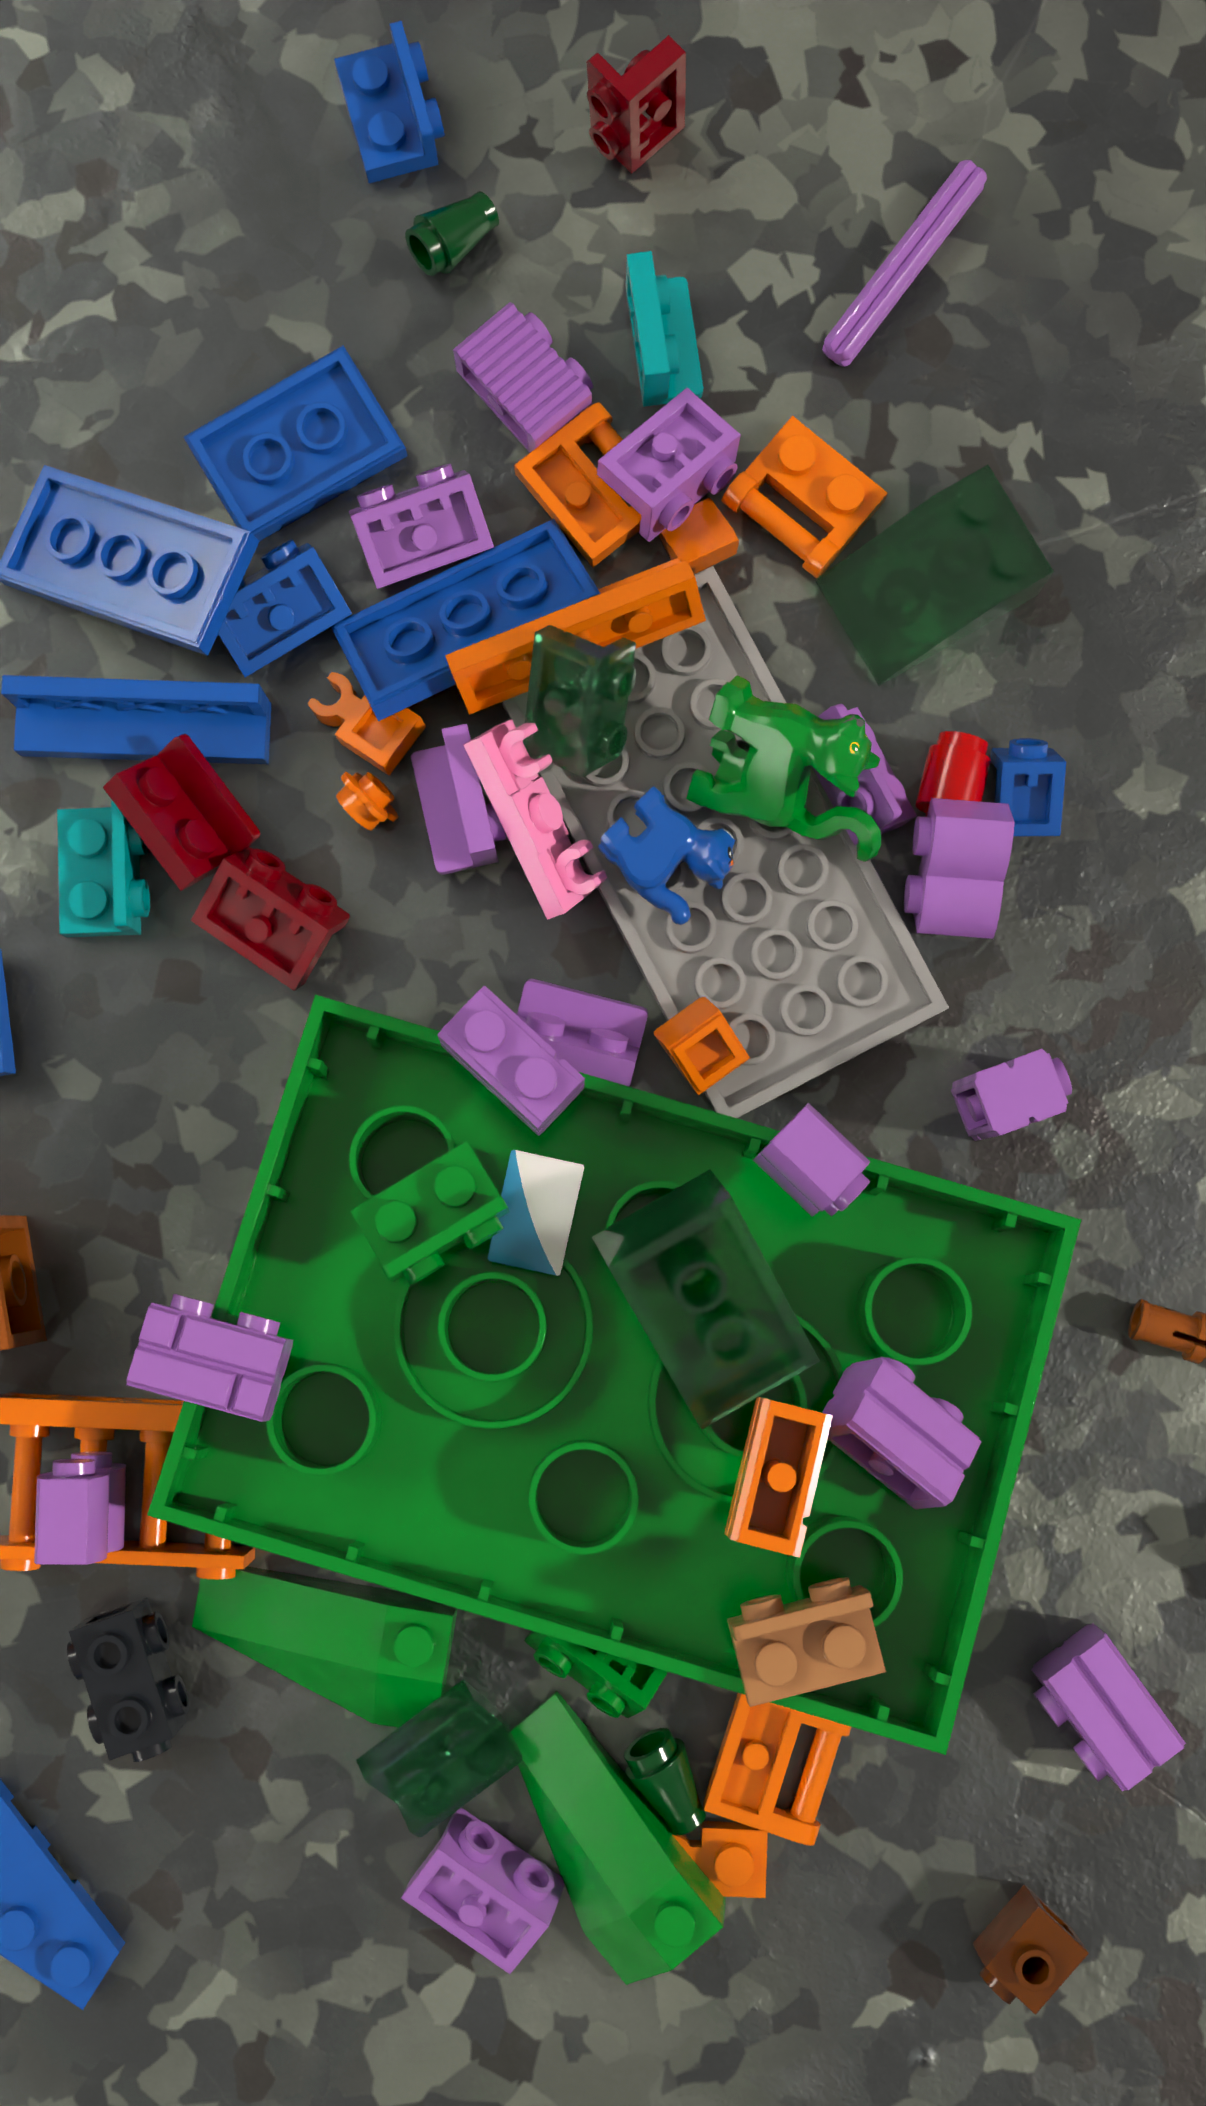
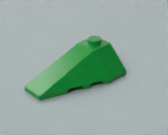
M248 1566L244 1569H236L235 1578L219 1580L200 1578L192 1624L193 1628L372 1724L433 1734L438 1732L457 1608L401 1591Z
M555 1691L508 1731L507 1739L582 1930L626 1985L673 1970L724 1927L726 1897L719 1892L672 1836L666 1822L629 1780L624 1771L558 1691Z

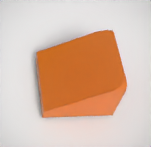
M710 497L694 504L688 518L677 529L673 531L664 529L659 534L670 559L673 560L678 557L680 561L687 559L694 574L736 555L739 545V539L735 531Z
M706 997L697 999L654 1031V1036L698 1096L750 1059L721 1011Z

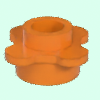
M348 772L343 773L341 780L345 786L336 794V798L343 809L357 823L372 831L380 822H384L387 818L394 822L399 817L395 809L390 805L395 799L392 792L375 775L367 772L364 776L358 772L353 776Z

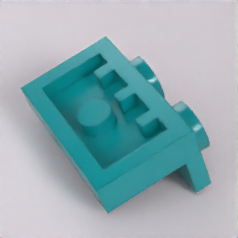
M652 251L627 254L626 296L643 407L667 404L686 388L701 398L704 387L687 279L685 277L667 278L666 274L655 275Z
M111 801V807L57 809L59 934L66 938L141 935V917H148L150 912V892L146 879H140V855H146L148 847L113 801Z

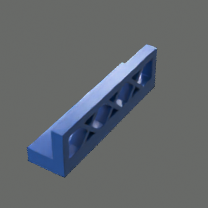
M2 675L1 694L16 707L14 751L20 756L147 760L156 756L173 738L181 734H187L209 763L269 765L272 704L259 684Z

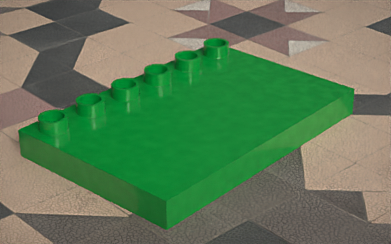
M315 995L211 1318L237 1324L240 1312L278 1321L281 1323L277 1336L293 1340L292 1350L281 1381V1388L274 1412L269 1421L261 1422L184 1401L147 1515L744 1695L745 1691L727 1618L742 1615L740 1604L746 1601L769 1595H781L783 1604L810 1598L808 1587L813 1584L847 1577L851 1587L861 1585L870 1591L874 1605L870 1608L886 1672L775 1700L770 1703L946 1755L1082 1219L867 1156L865 1157L870 1163L861 1172L870 1180L867 1187L842 1212L838 1210L831 1217L824 1210L811 1217L753 1161L780 1132L778 1130L579 1072L585 1078L584 1089L550 1126L538 1136L441 1046L437 1036L440 1031ZM465 1141H468L500 1196L512 1150L584 1165L563 1265L558 1276L489 1261L488 1253L492 1240L491 1237L470 1250L462 1240L442 1252L440 1256L445 1265L413 1285H409L404 1276L392 1282L388 1280L382 1270L383 1266L350 1210ZM887 1357L895 1359L910 1368L915 1375L913 1383L929 1397L940 1398L956 1406L964 1416L962 1424L982 1441L970 1466L963 1471L965 1477L953 1501L944 1507L914 1509L827 1439L810 1516L803 1518L802 1524L807 1529L800 1558L733 1541L724 1534L756 1397L822 1413L827 1402L834 1397L833 1391L847 1367L852 1363Z

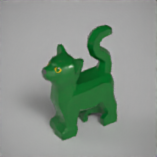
M738 675L730 682H726L715 696L709 720L715 726L722 729L712 737L710 746L713 747L711 755L720 763L714 778L712 773L697 769L692 775L686 799L721 814L748 817L770 827H787L801 836L818 840L827 839L845 829H849L858 837L857 859L866 862L875 857L882 844L881 830L870 814L860 808L836 806L816 816L805 805L811 767L845 794L854 798L859 789V774L863 770L876 768L879 765L881 758L871 752L872 743L865 734V721L863 718L856 714H850L841 719L823 720L797 704L762 701L753 696L750 682ZM735 735L750 745L748 752L738 747Z

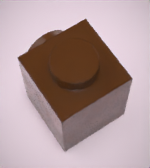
M1025 1884L973 1942L985 1966L979 1974L986 1984L1007 2004L1010 2005L1017 1997L1035 2015L1089 1954L1074 1930Z

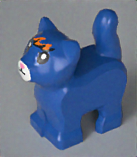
M653 786L634 805V809L637 810L635 814L644 822L647 828L639 836L632 837L629 834V825L621 817L603 834L598 849L611 864L617 865L620 868L629 886L653 906L667 911L675 924L682 925L688 922L691 917L690 908L686 900L666 887L667 881L678 866L686 862L693 875L713 888L721 889L723 887V879L730 872L734 864L732 849L735 840L723 828L718 830L698 829L686 816L671 809L665 803L664 795Z

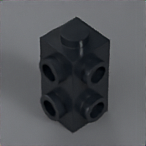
M146 1597L86 1618L69 1631L71 1641L67 1644V1656L73 1675L77 1680L84 1679L91 1701V1705L87 1708V1720L93 1739L97 1744L104 1743L109 1761L131 1753L133 1762H140L167 1751L172 1747L170 1739H173L187 1722L184 1714L189 1713L190 1706L188 1693L182 1678L178 1674L172 1676L164 1651L169 1649V1635L162 1615L158 1611L152 1613L148 1598Z

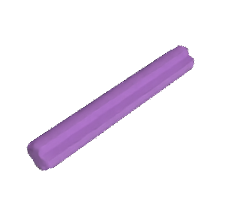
M971 160L959 162L825 338L822 350L829 359L842 367L850 365L982 192L984 183L987 181L986 172L982 168L977 167Z

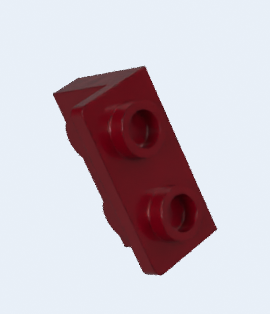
M669 35L651 51L643 50L630 61L622 76L599 53H595L586 61L588 79L587 99L589 101L591 125L589 129L590 137L604 157L609 160L616 158L631 174L685 128L686 52Z
M181 734L173 738L156 756L116 773L103 786V789L180 891L217 872L224 858L246 850L260 837V831L187 734Z
M248 847L246 850L234 853L222 860L190 921L295 991L305 984L331 936L345 927L350 914L337 906L336 898L327 890L314 884H305L285 871V864L274 854L262 849Z

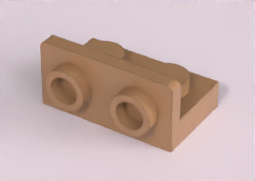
M844 1577L809 1586L810 1598L783 1604L781 1595H769L740 1604L742 1615L727 1618L748 1705L752 1707L885 1673L886 1670L870 1608L874 1606L870 1591L861 1585L851 1587L849 1578Z

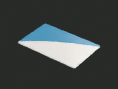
M512 1150L501 1194L509 1208V1213L499 1218L504 1229L492 1237L488 1260L556 1276L560 1275L584 1165Z

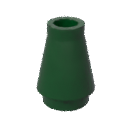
M479 191L467 199L415 216L414 226L405 232L406 243L413 259L426 274L434 276L438 272L448 274L489 231L499 225V216L490 198L485 193Z
M667 1728L649 1731L634 1740L624 1753V1758L628 1764L625 1772L626 1776L665 1820L673 1835H684L696 1829L705 1820L706 1812L699 1800L684 1742L679 1738H674Z

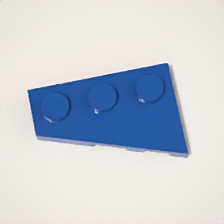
M0 1779V1955L83 2010L126 1942L78 1880H71L47 1849L51 1844L36 1825L33 1828L29 1826L10 1801L14 1796Z

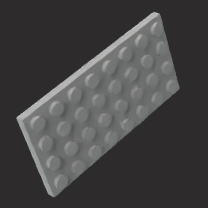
M711 566L695 574L706 618L705 622L505 700L501 704L509 720H513L516 728L524 723L536 724L538 731L526 737L523 743L531 758L538 759L543 755L550 754L553 761L547 768L538 773L539 777H543L550 794L558 801L562 810L563 821L573 842L575 843L580 840L591 841L594 848L581 856L590 875L605 871L607 879L597 888L666 1021L697 999L706 997L721 1011L749 1055L750 1059L704 1091L714 1112L739 1118L949 1009V1006L871 860L863 862L857 859V844H853L846 829L835 836L818 840L801 836L787 827H770L748 817L721 814L686 799L692 775L697 769L712 773L714 778L720 763L711 755L713 747L710 746L712 737L722 729L715 726L709 720L715 696L726 682H730L738 675L750 682L753 696L762 701L786 703L714 566ZM735 735L738 747L748 752L750 745ZM811 767L805 805L814 815L818 816L834 807ZM653 786L664 795L665 803L671 809L686 816L698 829L718 830L723 828L735 840L732 849L734 864L730 872L723 879V887L721 889L713 888L693 875L686 862L681 863L667 881L666 887L686 900L690 908L691 917L688 922L682 925L675 924L667 911L653 906L629 886L620 868L617 865L611 864L598 849L603 834L621 817L629 825V834L632 837L639 836L647 828L644 822L635 814L637 810L634 809V805Z

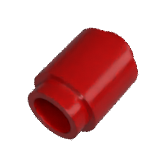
M944 731L939 733L937 744L929 747L915 804L918 810L926 813L925 817L928 814L931 798L982 801L991 759L986 755L988 742L978 736L963 732Z

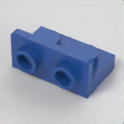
M402 21L389 24L393 43L334 59L368 183L439 165L435 139L445 137L436 98L424 100L420 83L429 81L419 41L408 44Z
M292 539L277 546L261 557L265 565L263 569L246 579H242L218 635L244 677L249 676L352 614L316 550L309 543L297 547Z

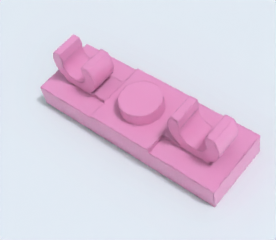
M510 719L494 726L463 745L548 920L569 911L607 879L605 871L597 872L594 875H588L584 872L578 858L594 847L589 840H580L573 845L571 844L567 836L569 832L563 821L561 807L556 798L550 794L543 777H539L538 774L547 768L553 760L550 754L543 755L538 759L531 758L523 743L526 737L538 731L536 724L524 723L516 728L513 720Z

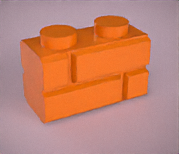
M756 1397L724 1532L730 1540L800 1558L807 1529L802 1524L803 1518L810 1516L832 1415Z

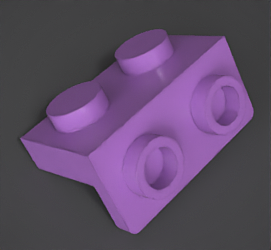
M467 723L442 729L445 745L416 751L411 755L436 870L441 875L498 863L495 842L506 839L505 831L492 804H486L481 781L463 744L471 740Z

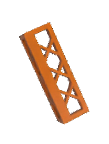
M678 557L598 589L601 594L445 655L469 715L705 622L706 618L696 578L687 559L680 561Z

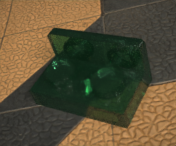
M552 625L535 632L525 723H535L538 731L523 740L528 753L539 758L550 754L553 760L552 764L583 778L615 760L621 754L628 735L627 727L624 725L628 697L636 681V669L633 666L636 649L634 641L623 637L602 647Z
M463 1679L359 1757L356 1762L365 1782L397 1803L409 1831L420 1838L521 1763L523 1756L499 1709Z

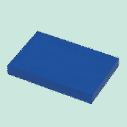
M344 345L184 436L188 447L236 527L250 531L259 541L408 456L406 447Z

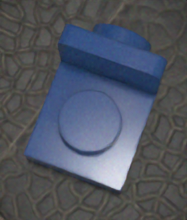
M1013 739L1009 741V748H992L990 759L997 769L994 803L1009 804L1015 822L1013 836H1060L1066 761L1054 749L1048 748L1047 741L1040 739Z

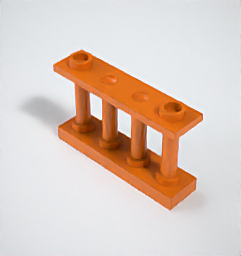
M12 1392L0 1395V1424L10 1425L9 1435L16 1437L9 1535H0V1569L31 1571L41 1567V1564L34 1563L37 1476L40 1475L42 1441L43 1437L50 1436V1426L75 1427L74 1438L81 1439L80 1452H107V1440L114 1439L115 1429L140 1430L139 1441L146 1442L139 1541L124 1540V1547L122 1549L107 1553L106 1559L96 1563L196 1567V1577L231 1579L236 1577V1569L246 1568L255 1559V1548L231 1545V1540L205 1533L204 1544L166 1542L167 1521L147 1515L182 1409L183 1400Z

